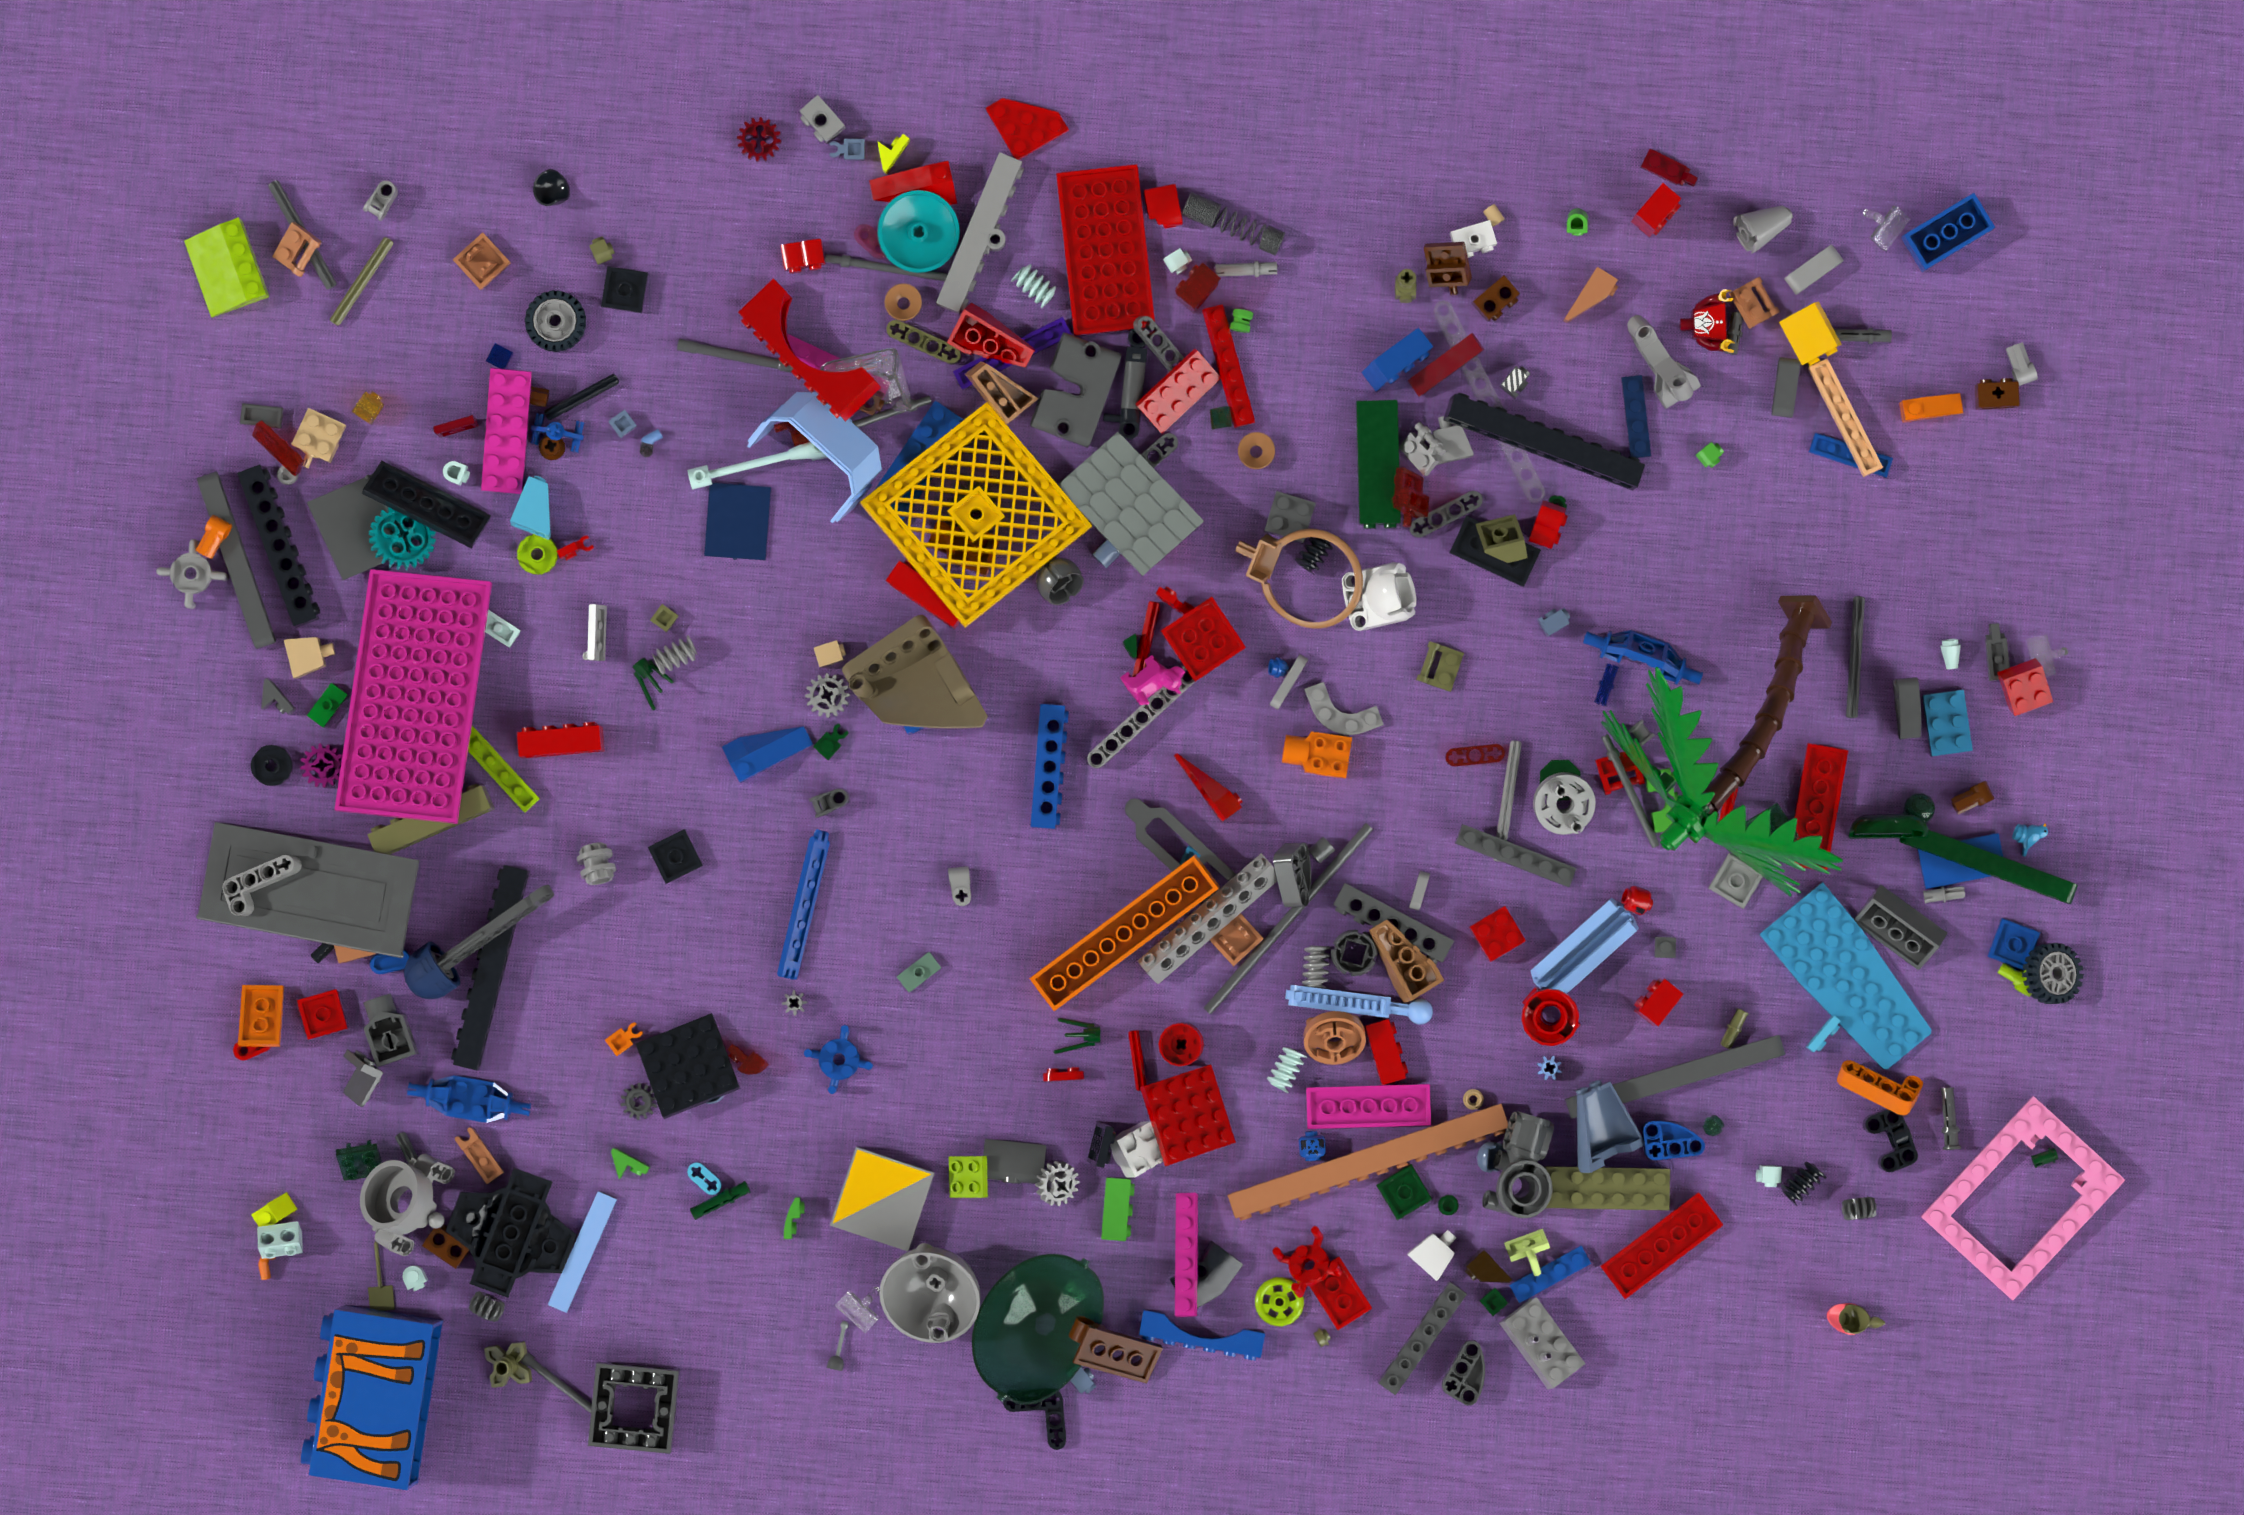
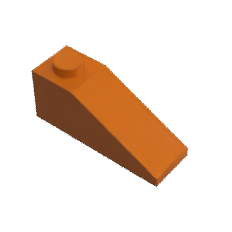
M1960 393L1914 398L1899 402L1902 423L1963 414Z

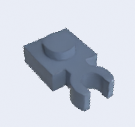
M844 139V145H840L836 141L830 142V146L838 148L836 153H830V157L837 158L844 154V160H865V139Z

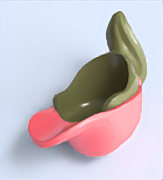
M1852 1303L1836 1304L1827 1312L1829 1323L1837 1331L1848 1335L1859 1334L1867 1328L1875 1329L1885 1325L1884 1320L1876 1316L1870 1317L1865 1309Z

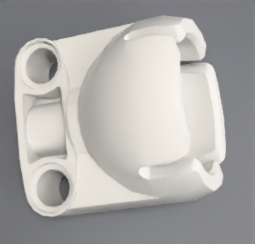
M1392 562L1362 570V594L1357 606L1348 616L1355 630H1369L1402 622L1415 615V588L1412 578L1406 572V567L1403 564ZM1348 572L1342 578L1346 607L1354 593L1355 586L1351 583L1354 572ZM1362 616L1366 620L1364 626H1362L1360 623V618Z

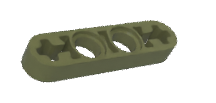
M892 320L887 325V334L894 340L947 364H956L960 360V350L939 338L899 320ZM898 324L899 329L904 332L905 328H908L905 340L901 339L903 334L897 332L893 335L890 327H895ZM913 332L920 335V341L916 344L908 340L909 335ZM930 341H936L939 344L936 352H930L927 349V344ZM942 345L946 346L944 350L948 352L955 350L957 358L948 360V355L942 353V357L938 356L942 350Z

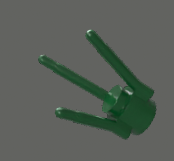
M644 657L636 662L632 668L635 670L634 676L638 679L651 709L655 710L643 679L648 678L659 693H662L663 690L651 675L654 671L671 684L674 681L667 674H662L652 660L648 662Z
M1058 1018V1022L1087 1028L1083 1029L1081 1033H1065V1037H1083V1041L1087 1042L1054 1050V1054L1087 1046H1095V1043H1100V1026H1094V1023H1083Z

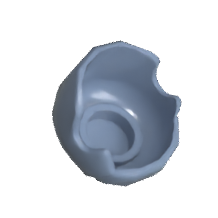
M1487 1142L1481 1146L1477 1153V1164L1482 1171L1488 1173L1499 1171V1169L1494 1168L1493 1161L1499 1150L1505 1151L1503 1144Z

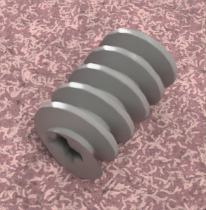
M689 635L686 636V643L679 639V646L672 642V649L665 645L663 653L656 649L657 656L653 655V658L662 674H665V667L672 671L673 664L679 668L680 661L685 665L688 664V657L695 661L697 651Z
M1310 945V947L1304 949L1310 955L1304 956V960L1309 961V963L1304 964L1303 968L1309 971L1302 973L1304 977L1308 978V980L1302 981L1303 985L1327 988L1322 983L1328 982V979L1324 978L1323 975L1328 974L1329 971L1323 969V967L1329 965L1328 962L1324 961V958L1330 957V954L1324 951L1331 949V947Z

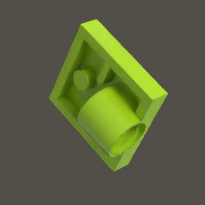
M949 1156L950 1198L988 1197L987 1156Z

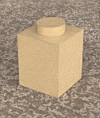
M837 640L814 647L820 668L844 661L843 656L846 655L843 643L839 644Z

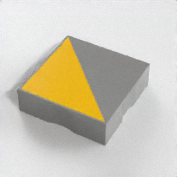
M857 1146L830 1226L909 1251L935 1172L909 1163H903Z

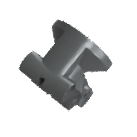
M1519 1111L1512 1113L1503 1140V1148L1507 1152L1499 1150L1493 1161L1494 1168L1503 1171L1498 1178L1496 1192L1487 1190L1484 1193L1482 1199L1483 1208L1517 1218L1534 1217L1546 1208L1552 1196V1181L1547 1170L1538 1164V1160H1543L1548 1152L1554 1130V1124L1551 1121ZM1519 1178L1522 1188L1517 1194H1513L1512 1186L1515 1180Z

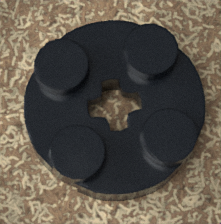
M263 746L255 753L251 760L253 776L264 785L278 786L291 776L293 769L292 758L285 749L279 746ZM270 760L277 763L275 771L272 772L270 768L266 767V764H270Z

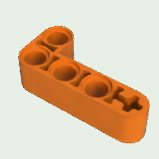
M1846 1060L1842 1063L1837 1076V1082L1842 1087L1899 1115L1910 1113L1923 1087V1081L1917 1076H1908L1903 1084L1900 1085L1851 1060Z

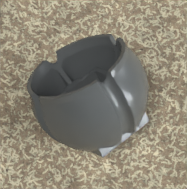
M1055 556L1036 571L1038 592L1053 605H1061L1070 601L1069 597H1075L1084 584L1081 571L1069 559L1057 558Z
M1355 929L1341 933L1334 940L1335 948L1331 950V958L1333 964L1343 974L1350 973L1351 976H1361L1374 967L1376 963L1374 958L1378 956V950L1373 938L1368 933H1359ZM1347 941L1366 946L1361 965L1342 960Z

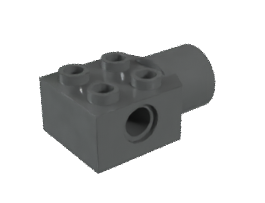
M391 993L363 1002L370 1021L364 1027V1031L376 1067L419 1054L407 1017L404 1014L397 1013Z

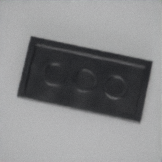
M1466 516L1449 554L1524 588L1541 550L1525 543L1528 558L1510 563L1486 554L1476 528V524L1482 522Z
M1096 1121L1087 1162L1104 1168L1105 1164H1109L1111 1152L1108 1151L1109 1146L1114 1143L1116 1132L1113 1131L1114 1127Z

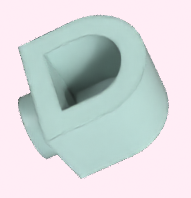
M1180 248L1163 259L1170 272H1176L1177 275L1188 269L1186 265L1192 261L1186 250L1182 252Z
M456 461L448 462L443 468L444 477L461 486L462 482H467L470 472L467 471L468 466Z
M1760 1165L1759 1170H1756V1182L1765 1183V1187H1777V1183H1781L1782 1166Z
M412 1265L403 1272V1281L407 1290L412 1288L415 1292L425 1287L424 1282L428 1281V1278L420 1266Z

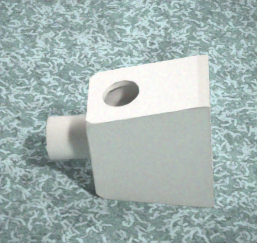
M1448 1230L1440 1238L1432 1233L1411 1249L1407 1255L1438 1281L1455 1254L1449 1246L1456 1237Z

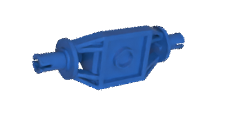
M1632 630L1612 634V631H1608L1605 637L1587 631L1583 640V644L1600 649L1599 658L1606 657L1620 663L1624 655L1630 660L1644 662L1652 668H1660L1664 678L1673 681L1675 685L1681 679L1699 685L1703 676V672L1686 667L1687 658L1683 657L1681 659L1669 643Z
M453 1075L438 1080L431 1078L427 1086L409 1082L408 1088L416 1089V1091L407 1090V1096L425 1098L426 1107L432 1106L449 1117L489 1123L503 1118L508 1120L511 1113L529 1116L531 1112L530 1110L522 1109H531V1103L514 1101L513 1092L508 1093L495 1082ZM495 1094H496V1095H499V1096H502V1097H504V1098H507V1100H506V1099H503V1098H500V1097H497V1096H495Z

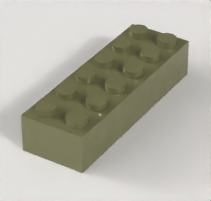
M474 784L465 788L467 792L462 793L458 824L394 818L390 820L391 824L388 826L381 824L371 828L372 832L367 835L374 852L393 854L495 810L486 787Z
M1544 1166L1552 1181V1196L1546 1208L1669 1210V1168L1601 1167L1592 1173L1579 1172L1576 1166Z

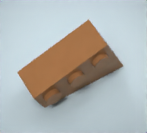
M982 361L965 374L1005 424L1011 422L1039 399Z

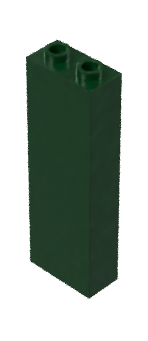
M1356 401L1359 525H1363L1364 529H1375L1376 525H1384V528H1396V524L1401 523L1398 401Z

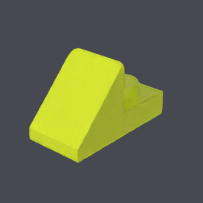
M902 134L901 137L897 136L891 144L892 150L878 142L882 169L885 174H888L909 144L910 138Z
M286 1192L251 1215L257 1225L261 1227L275 1225L298 1209Z

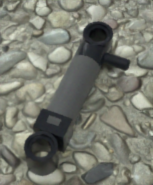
M1132 329L1128 335L1130 347L1126 349L1120 415L1104 413L1103 420L1106 422L1119 423V434L1127 441L1134 440L1140 430L1141 411L1135 404L1143 397L1148 350L1144 348L1146 346L1144 341L1140 344L1133 341L1132 336L1137 333L1135 329ZM1132 425L1135 429L1134 434L1126 435L1123 431L1124 426Z

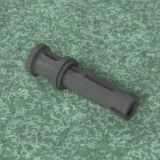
M1954 1087L1941 1088L1944 1127L1941 1130V1133L1944 1134L1943 1150L1961 1149L1958 1139L1960 1128L1956 1126Z

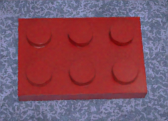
M1338 1256L1330 1261V1263L1336 1262L1342 1270V1275L1340 1277L1328 1275L1326 1279L1315 1283L1316 1285L1310 1286L1336 1329L1340 1330L1373 1308Z

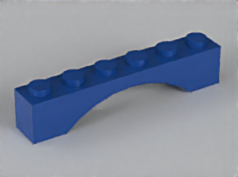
M1145 1309L1143 1310L1139 1335H1143L1142 1339L1155 1341V1338L1163 1339L1165 1344L1175 1345V1342L1183 1343V1347L1190 1349L1200 1346L1204 1347L1203 1351L1211 1353L1221 1350L1224 1351L1223 1355L1236 1357L1237 1353L1244 1355V1359L1256 1361V1357L1261 1358L1265 1332L1243 1329L1225 1337H1200L1180 1329L1164 1313Z

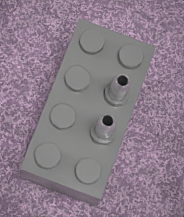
M1537 1297L1531 1298L1499 1322L1548 1390L1555 1388L1585 1365V1362Z

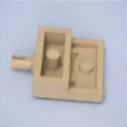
M308 408L291 444L306 454L301 466L309 469L313 458H320L331 463L347 425Z

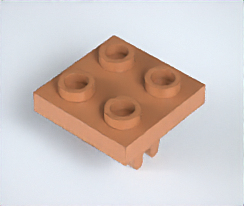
M483 232L453 259L480 290L486 287L511 264Z
M1240 913L1212 937L1210 941L1234 967L1264 938Z

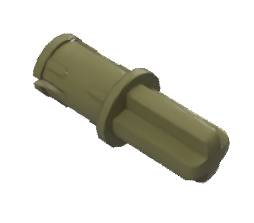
M1736 1009L1730 1024L1726 1025L1728 1028L1720 1042L1721 1046L1727 1049L1732 1048L1739 1032H1742L1741 1028L1746 1017L1749 1015L1747 1012Z

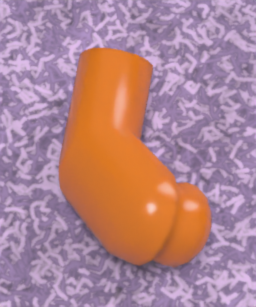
M260 1257L258 1267L262 1280L271 1278L269 1260H275V1258L262 1259Z

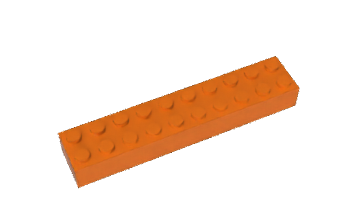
M1195 854L1029 979L1052 1010L1055 1011L1218 890L1220 886Z

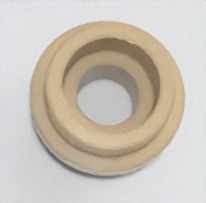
M1476 1089L1468 1090L1463 1096L1464 1105L1471 1110L1480 1108L1484 1101L1482 1093ZM1475 1095L1477 1101L1471 1103L1469 1101L1470 1096Z

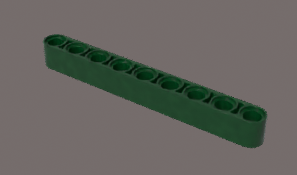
M1928 830V838L1899 839V842L2070 905L2078 887L2077 884L1931 830Z

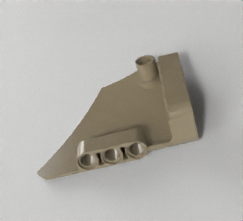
M924 615L915 616L853 658L842 668V672L849 683V688L869 707L882 723L923 728H981L988 717L957 661L947 650L935 627Z

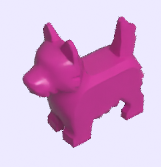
M1151 655L1145 660L1147 667L1143 668L1136 677H1131L1129 672L1120 677L1127 690L1137 700L1139 705H1148L1149 701L1147 698L1162 687L1181 694L1179 687L1182 684L1181 678L1185 674V670L1178 666L1167 669Z

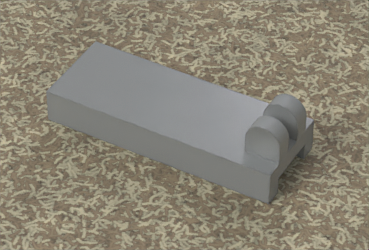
M589 604L588 652L583 653L584 660L605 661L607 606Z

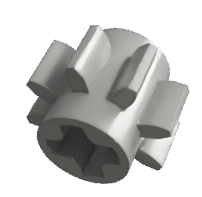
M793 990L792 996L785 994L787 1001L782 1002V1005H787L786 1013L792 1010L794 1016H796L797 1010L805 1011L802 1005L808 1003V1001L802 1000L804 993L798 996L796 991ZM791 998H792V999H796V998L799 999L798 1004H799L800 1006H799L798 1008H797V1007H793V1008L790 1007V1005H791L790 999H791Z

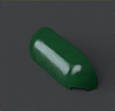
M1866 814L1858 817L1852 823L1849 830V839L1928 838L1929 831L1926 822L1914 814Z

